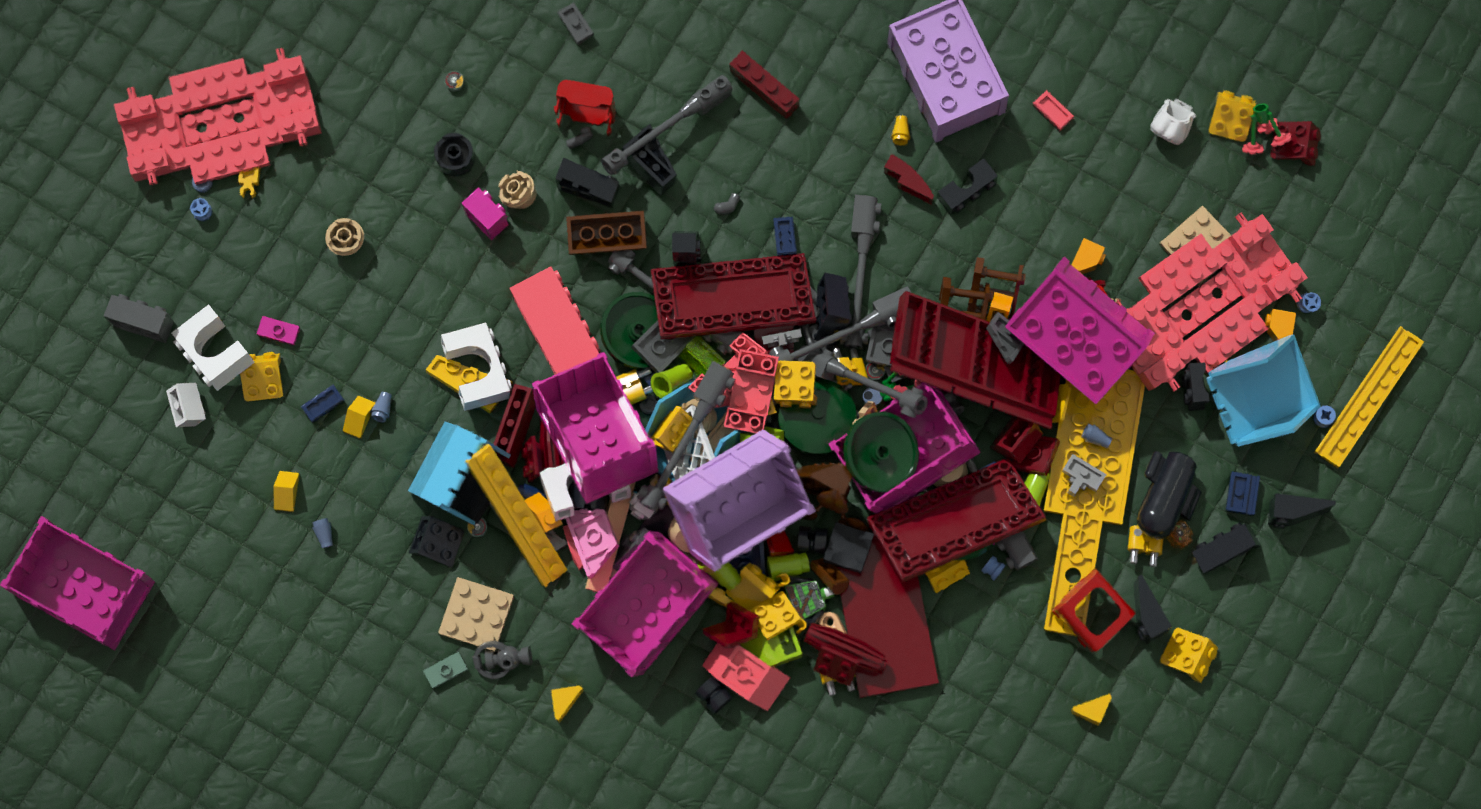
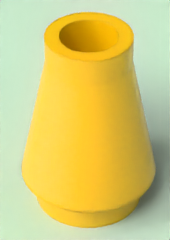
M903 115L896 117L891 135L893 143L900 146L906 145L910 140L908 118Z

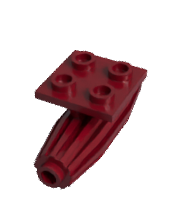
M541 421L539 443L536 442L535 436H531L521 449L522 458L525 459L523 475L524 478H527V483H532L534 479L540 476V472L545 469L555 468L564 464L545 425Z
M811 623L804 639L806 643L820 651L813 670L848 686L853 681L856 669L878 674L879 670H884L888 661L884 659L885 654L865 641L835 628Z

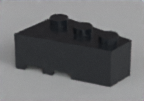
M647 125L622 147V151L651 132L653 129L651 125ZM654 138L627 157L628 164L660 195L664 194L675 184L677 174L667 155L664 154L657 138Z
M564 157L555 178L558 190L610 208L613 207L620 189L619 181L615 177L605 176Z
M675 231L672 233L674 267L695 265L697 262H701L700 240H698V231Z
M825 272L817 285L816 307L819 308V317H816L815 323L818 324V331L814 334V340L816 341L845 329L851 323L852 314H850L849 309L851 302L848 299L849 286H847L846 277Z
M1239 522L1230 527V532L1226 534L1221 532L1213 536V541L1208 544L1205 541L1195 546L1196 550L1192 553L1202 572L1207 574L1228 563L1230 560L1244 555L1245 552L1254 547H1260L1261 544L1251 526L1245 523L1242 525Z

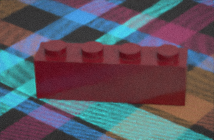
M743 50L729 64L730 72L785 119H788L799 107V98Z
M514 384L494 441L495 446L511 455L510 458H507L495 452L501 463L508 467L515 468L536 408L532 388Z

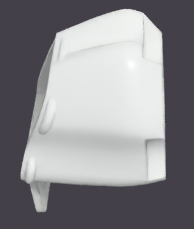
M1169 99L1165 100L1164 105L1154 117L1150 130L1166 141L1179 145L1186 139L1193 120L1196 118L1195 113L1191 111L1193 107L1178 99L1174 102Z

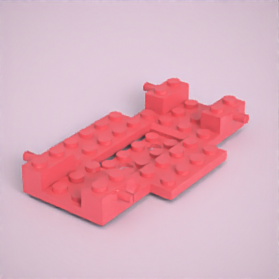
M280 48V51L279 49L276 50L278 60L274 63L263 65L265 71L248 75L245 61L241 58L169 77L173 95L155 100L152 95L137 97L135 87L127 88L129 99L125 102L114 104L118 122L122 127L128 153V166L134 181L138 182L148 179L149 185H153V183L156 185L157 176L191 168L194 183L201 184L239 174L241 171H250L256 167L270 166L267 147L297 139L299 146H303V143L307 145L306 137L322 132L301 56L286 58L284 49ZM245 97H253V99L251 100H243L240 103L224 105L221 108L205 110L202 113L194 115L189 114L183 118H180V116L187 112L207 108L210 106L226 103L229 101ZM236 114L244 115V120L241 123L234 121ZM201 123L207 125V130L203 133L197 131V126Z
M1242 212L1235 216L1241 225L1239 230L1213 249L1204 236L1199 234L1138 278L1149 295L1132 307L1127 308V313L1155 334L1148 347L1133 362L1131 367L1148 391L1168 382L1173 391L1180 388L1174 377L1178 371L1193 359H1196L1198 363H1205V373L1207 374L1268 330L1258 312L1286 294H1290L1295 303L1302 299L1296 288L1308 277L1297 262L1290 263L1271 236L1270 232L1274 229L1263 214L1251 221H1247ZM1220 267L1222 268L1221 272H1219L1214 277L1209 279L1207 282L1202 284L1196 290L1191 292L1189 295L1184 297L1182 300L1177 302L1175 305L1170 307L1165 312L1162 311L1163 308H1165L1167 305H1169L1174 300L1179 298L1181 295L1186 293L1188 290L1193 288L1199 282L1204 280L1206 277L1211 275ZM1214 288H1219L1222 291L1221 298L1216 299L1213 297L1212 291ZM1239 296L1243 298L1230 309L1225 311L1223 314H1221L1216 319L1211 321L1205 327H1203L1198 332L1193 334L1187 340L1184 341L1182 339L1185 335H1187L1196 327H1198L1203 322L1208 320L1210 317L1215 315L1228 304L1236 300ZM1120 300L1116 301L1119 306L1122 305ZM1183 310L1191 312L1192 317L1189 321L1182 318Z

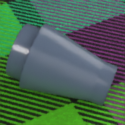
M380 393L379 398L370 411L373 420L386 422L389 418L392 397L390 393Z
M1087 424L1081 436L1085 439V442L1108 448L1112 441V438L1095 424Z
M328 518L312 522V529L321 547L333 546L331 522L328 521Z

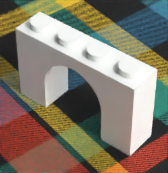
M207 305L173 331L172 335L176 339L173 342L180 351L182 349L185 350L183 355L189 363L194 361L193 368L197 373L205 375L202 379L208 387L213 385L218 391L255 362L239 341H236L217 356L203 357L201 355L206 341L225 327L214 310Z
M486 323L441 335V345L447 360L467 354H475L483 357L490 366V372L483 379L459 386L458 394L464 411L509 399L510 391H512L511 382L509 379L506 380L504 375L506 374L505 365L503 362L500 363L498 358L500 357L499 348L497 345L494 346L492 341L494 340L493 331L488 329Z
M565 463L540 472L541 483L555 521L574 516V506L568 493V488L574 480ZM630 485L609 493L612 503L630 498Z

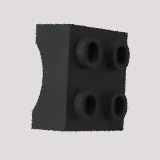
M1205 363L1189 364L1184 371V375H1182V385L1186 386L1184 404L1188 405V411L1204 410L1205 404L1209 402V394L1203 384V375L1206 370Z
M461 471L460 474L466 478L458 491L451 490L456 496L450 508L474 520L477 524L489 506L490 501L474 475L470 472L465 473Z
M836 522L823 562L861 574L874 534Z

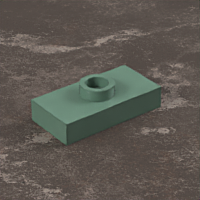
M457 652L423 670L434 689L468 671V668L460 653Z

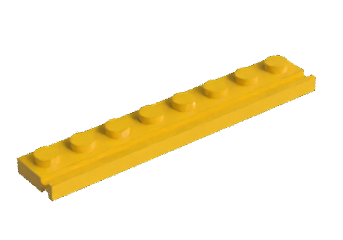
M1401 326L1398 328L1315 450V454L1320 455L1321 458L1336 468L1340 467L1424 343L1423 340L1404 330Z
M487 444L472 455V458L466 460L465 463L541 585L547 587L548 583L553 582L565 573L567 568L491 445Z

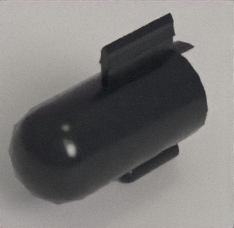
M1175 451L1169 452L1165 459L1160 452H1153L1145 471V477L1151 483L1137 514V525L1145 536L1153 539H1163L1174 531L1180 515L1188 521L1191 520L1202 492L1193 485L1196 478L1195 471L1197 465L1190 456Z

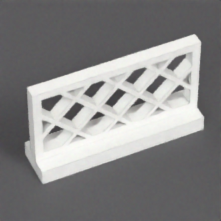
M691 405L686 410V412L690 416L692 415V418L696 410V406ZM702 422L697 427V439L693 440V434L685 448V452H683L672 472L675 481L695 470L698 458H701L700 466L707 463V459L710 461L715 458ZM694 442L696 443L693 454H690L692 443ZM701 444L704 446L702 456L699 455ZM664 450L668 462L670 461L675 450L673 451V453ZM690 456H692L691 466L688 463Z

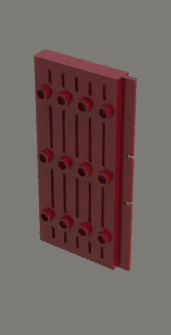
M905 291L900 296L889 363L891 364L892 372L947 392H951L953 388V394L988 407H990L992 402L993 409L1048 429L1052 428V421L1056 416L1060 373L1025 344L1013 362L1008 364L986 329L990 323L986 320Z

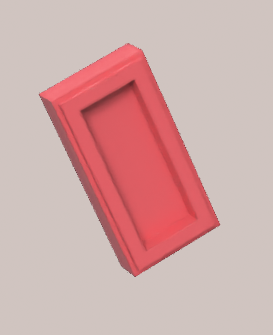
M1047 90L1033 103V106L1059 131L1074 118Z

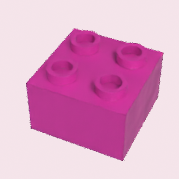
M477 188L462 202L465 215L493 240L508 226L506 210L499 203L496 205L492 201V196L486 190L481 191Z

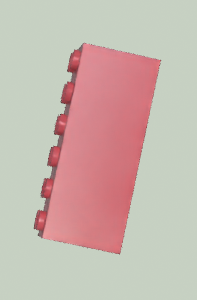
M550 266L510 287V291L552 371L556 375L597 357L600 349L594 336L590 338L591 333L586 321L580 320L582 317L576 303L572 305L573 300L568 288L562 287L564 284L558 270L553 271Z

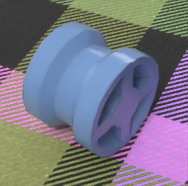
M199 198L191 203L190 210L197 220L205 221L211 217L212 208L205 199Z
M1310 292L1300 295L1302 299L1297 302V308L1301 312H1314L1320 308L1321 299L1318 294Z
M1322 406L1314 414V422L1321 428L1329 427L1336 418V413L1330 406Z
M992 556L982 569V572L984 574L988 573L991 579L995 581L1006 565L999 563L997 558Z

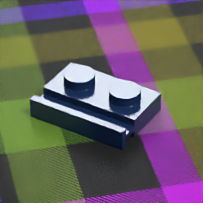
M1231 472L1225 511L1254 516L1260 476Z

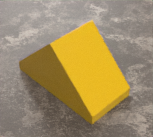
M357 396L347 409L343 432L361 439L372 415L370 411L376 402Z
M279 471L274 484V510L294 512L299 473Z
M581 686L551 690L555 718L559 723L584 691Z
M1108 694L1072 707L1071 712L1082 719L1099 725L1112 697Z

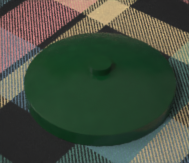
M644 292L623 294L612 301L602 315L600 322L602 343L615 361L628 368H650L631 346L658 320L653 295Z
M815 378L814 394L817 397V405H811V408H801L795 404H792V407H781L779 405L778 425L780 430H784L785 440L793 448L808 455L821 456L834 452L828 444L848 433L853 421L857 419V413L853 399L842 386L827 379Z
M888 412L870 413L859 418L849 429L844 442V459L849 473L859 485L874 492H889L913 476L919 459L918 443L910 426L900 417Z

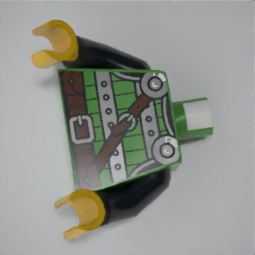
M786 573L776 576V578L782 579V583L777 584L778 587L785 586L787 598L801 618V621L795 624L800 628L796 633L799 634L804 629L809 628L811 623L817 624L823 616L824 610H826L824 600L834 597L828 587L819 589L817 581L803 576L787 575Z

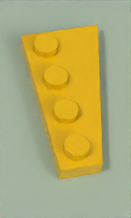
M436 355L426 368L427 374L459 393V386L481 380L488 375L474 367L469 368L461 365L459 362L451 359L447 360L439 355ZM499 402L481 406L480 408L491 413Z

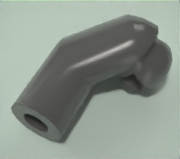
M584 127L580 131L581 135L566 140L568 148L573 149L590 140L593 136L591 129Z
M732 193L728 202L716 203L714 206L715 213L726 215L734 212L740 196Z

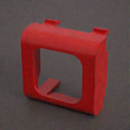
M572 80L561 81L556 93L557 104L554 106L555 115H558V111L560 112L559 119L557 118L558 127L561 126L562 117L565 114L569 115L573 121L600 125L605 122V124H608L607 136H610L612 133L611 124L614 123L616 117L612 90L609 87Z
M1093 569L1086 577L1081 579L1061 599L1060 603L1052 609L1058 619L1061 618L1076 634L1078 641L1083 647H1087L1091 652L1101 649L1135 615L1134 610L1096 569ZM1097 587L1104 589L1120 609V616L1100 635L1092 634L1075 614L1076 606Z

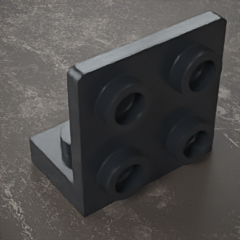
M422 516L409 553L414 556H424L452 567L465 531L432 516Z

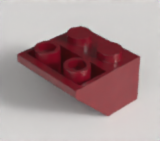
M1013 416L990 445V448L1021 464L1043 433L1037 424Z

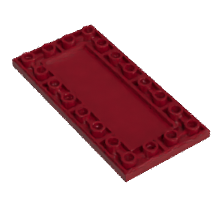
M804 253L651 269L660 340L816 323Z
M1009 458L867 517L869 526L902 582L1046 521L1044 513Z
M874 534L861 574L836 566L850 581L847 589L840 594L847 634L865 641L885 654L884 659L888 660L884 670H879L878 674L856 669L855 675L860 698L939 684L918 576L902 582Z

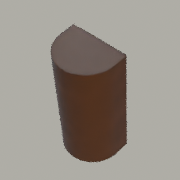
M824 558L811 561V570L833 594L839 595L847 589L850 581L835 565L823 562Z

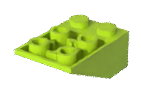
M793 626L769 640H766L758 628V638L747 643H741L742 647L771 667H777L802 658V651Z

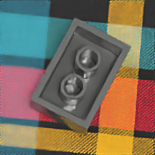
M122 294L118 296L111 295L104 313L105 319L111 326L163 343L167 342L174 324L166 309L155 306V308L149 307L146 302L141 300L131 301L129 297Z

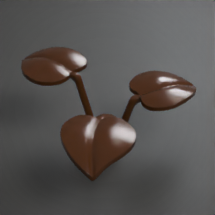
M848 485L844 495L841 494L838 488L819 493L817 500L820 504L814 508L815 512L802 517L805 520H815L818 517L816 512L825 507L841 514L842 520H839L838 523L869 532L868 527L862 521L852 517L847 518L845 515L848 511V500L846 498L851 490L850 485Z

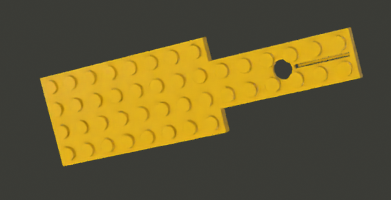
M1127 369L1097 404L1091 401L1067 379L1065 381V384L1070 385L1072 388L1064 421L1058 423L1056 438L1059 439L1060 444L1051 464L1044 512L1063 515L1044 631L1076 636L1061 618L1058 619L1052 612V609L1069 592V588L1071 590L1077 584L1068 582L1065 573L1067 570L1075 568L1081 574L1080 580L1086 577L1095 569L1102 522L1122 526L1145 385L1134 370ZM1087 424H1095L1112 438L1108 448L1085 442V439L1081 436ZM1072 454L1107 474L1096 492L1086 487L1085 490L1079 488L1074 497L1067 493L1072 485L1069 482L1071 477L1063 473L1062 470ZM1091 592L1075 608L1076 616L1084 625H1086Z

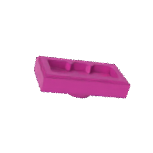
M262 316L257 336L295 346L300 326Z

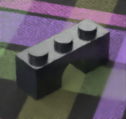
M984 158L968 169L967 175L973 183L971 187L963 189L952 181L938 191L937 198L951 215L954 212H961L969 201H976L980 198V193L985 190L989 191L996 186L998 175Z

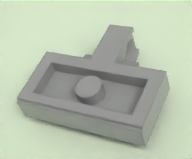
M801 329L762 336L763 344H768V347L786 346L788 343L798 342V337H802Z
M1074 454L1071 455L1062 470L1063 473L1071 477L1069 482L1072 485L1067 493L1073 497L1079 488L1085 490L1088 487L1096 492L1107 475Z

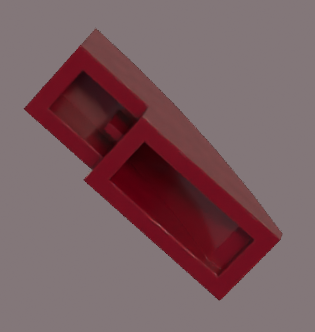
M891 154L884 167V173L899 180L897 188L932 205L934 195L922 177L903 160Z

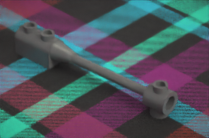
M720 75L693 94L689 101L674 116L624 151L616 148L602 158L601 163L604 169L610 175L619 173L628 164L627 157L678 121L698 112L701 116L709 112L731 96L733 88L730 81L724 75Z
M855 195L851 237L858 238L857 250L859 258L852 325L860 321L866 256L868 255L874 234L879 233L880 222H876V215L881 213V203H878V199L873 196ZM862 329L840 339V345H844V348L850 350H862L863 345L868 344V333H865V330Z
M632 250L613 252L608 260L610 271L616 275L620 272L624 275L629 271L653 289L652 279L633 265L636 254ZM742 332L701 335L700 337L708 344L711 341L717 344L716 350L722 355H726V353L732 355L734 352L730 345Z
M907 286L874 301L873 312L860 320L859 323L791 354L788 349L784 350L782 346L773 348L769 355L779 357L778 361H794L862 329L866 330L885 325L893 328L896 323L899 298L905 291H911Z
M818 349L794 360L814 362L816 365L815 375L833 381L835 375L847 377L899 400V405L902 408L901 413L916 418L927 407L928 401L923 396V390L913 387L912 390L907 389L901 393L850 371L834 357L835 353L830 350L824 349L821 352Z
M712 361L694 393L695 400L699 402L687 431L655 486L643 485L637 495V499L640 500L639 503L655 512L658 509L663 510L668 501L662 488L665 486L698 425L713 408L715 409L717 405L720 407L723 405L726 399L723 393L726 388L731 389L736 381L731 370Z
M962 423L963 426L965 427V429L967 430V432L969 433V435L971 436V433H970V431L968 430V428H967V426L965 425V423ZM972 458L965 462L971 473L978 471ZM1024 531L996 542L1001 551L1006 550L1009 556L1006 558V561L1011 569L1015 567L1017 571L1039 560Z

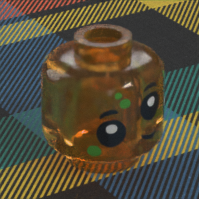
M1180 520L1177 522L1174 531L1165 538L1173 548L1183 549L1193 541L1194 532L1184 520Z

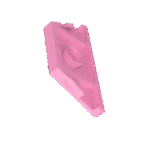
M588 509L574 510V516L565 518L589 579L594 577L619 547L607 512L604 509H594L592 511Z

